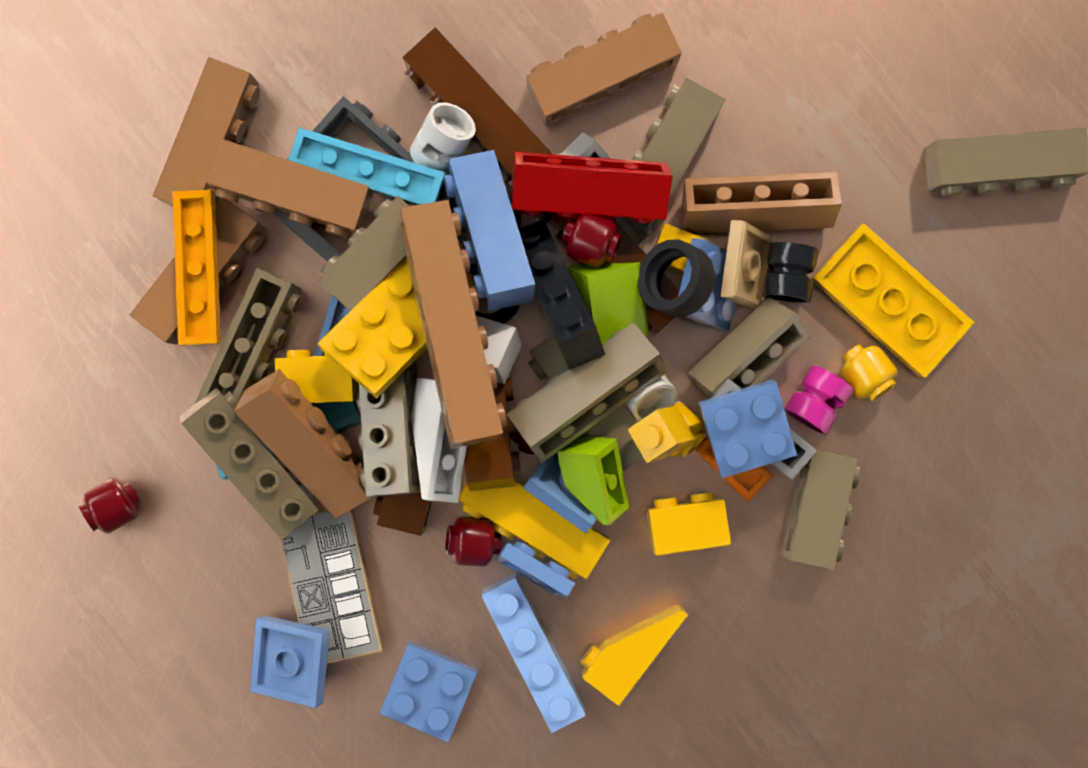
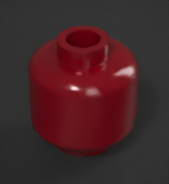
M581 214L576 221L571 219L568 221L562 241L568 243L567 255L571 259L594 268H601L606 262L610 264L613 262L619 249L622 235L617 233L618 229L615 222L598 215Z
M109 478L84 492L83 503L79 505V509L93 531L99 529L101 532L109 534L136 519L137 509L135 505L141 502L130 482L123 486L118 479Z
M458 517L453 525L447 526L445 554L451 555L452 561L455 564L484 567L490 563L493 554L499 555L501 550V534L495 532L494 525L490 519Z

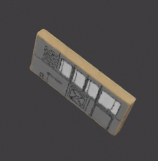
M327 509L318 511L283 540L280 538L298 622L330 630L327 664L380 652L384 648L353 509L338 518H335Z

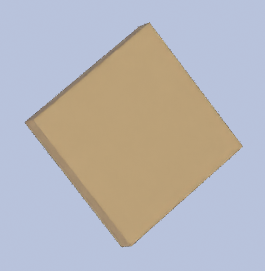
M731 220L720 297L750 309H756L764 302L765 297L762 296L765 275L769 271L767 258L769 245L773 243L772 236L745 221Z

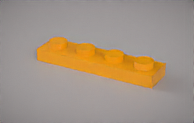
M212 190L172 191L178 345L221 344L215 192Z

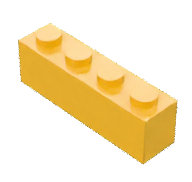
M515 479V486L476 491H470L466 484L458 500L464 503L461 507L463 511L476 519H480L484 515L496 523L494 525L495 531L510 540L515 535L527 542V546L537 552L536 556L544 560L546 555L559 562L558 565L570 572L569 577L576 580L578 575L587 580L611 541L608 536L594 527H591L584 533L523 488L525 484Z

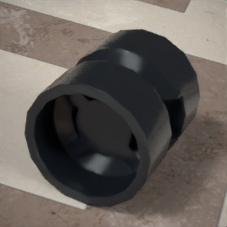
M790 242L771 243L769 245L767 261L773 272L765 275L762 296L765 298L771 297L777 301L810 303L814 281L807 274L814 272L819 250L805 244Z

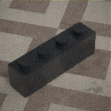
M544 219L518 229L535 282L534 295L568 369L570 370L605 355L597 327Z

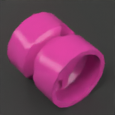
M811 365L801 381L802 392H794L784 410L808 428L826 435L837 419L834 411L836 408H844L854 389L843 379L828 370Z

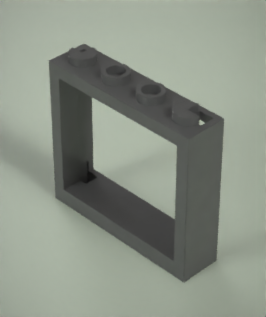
M344 96L313 130V132L336 138L351 121L390 156L415 163L410 152H407L398 144L401 138L394 130L386 124L381 128L371 120L373 113L365 105L358 101L352 104ZM443 184L439 198L441 201L448 200L451 208L455 197L448 198L445 184ZM275 211L274 216L326 261L335 255L338 257L342 255L313 228L290 221V214Z

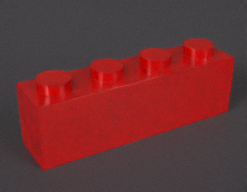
M514 151L510 193L512 209H517L520 213L526 215H538L541 211L556 212L559 216L575 218L579 214H590L609 220H615L618 216L632 217L633 220L641 223L654 222V219L666 220L673 174L667 163Z

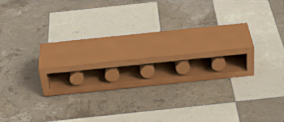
M448 200L402 207L398 221L450 449L498 439L503 434L502 428L507 426L506 414L502 403L496 404L493 388H497V376L493 364L487 365L484 350L488 349V339L484 326H478L475 311H479V301L476 289L474 287L469 288L466 274L470 273V262L467 251L460 250L457 236H461V224L458 213H451Z

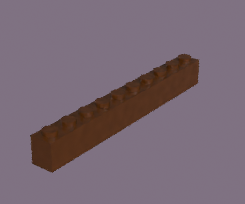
M436 27L402 57L407 68L404 72L405 76L416 89L420 90L424 87L432 95V98L429 99L432 106L437 103H450L465 110L471 116L475 123L476 131L470 143L474 141L482 149V152L495 151L499 168L507 176L504 182L510 190L514 151L553 154ZM541 211L540 214L534 215L538 220L544 219L545 223L549 222L558 231L555 238L567 250L568 243L562 241V236L570 219L576 221L578 217L567 218L559 216L556 212ZM611 220L617 225V233L622 235L619 249L612 263L640 262L641 265L647 254L615 220ZM664 274L661 284L663 298L672 300L678 297L679 289ZM645 303L648 330L655 336L675 317L659 312Z

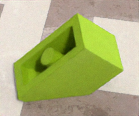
M580 435L557 452L564 486L603 525L612 524L630 507L617 439Z

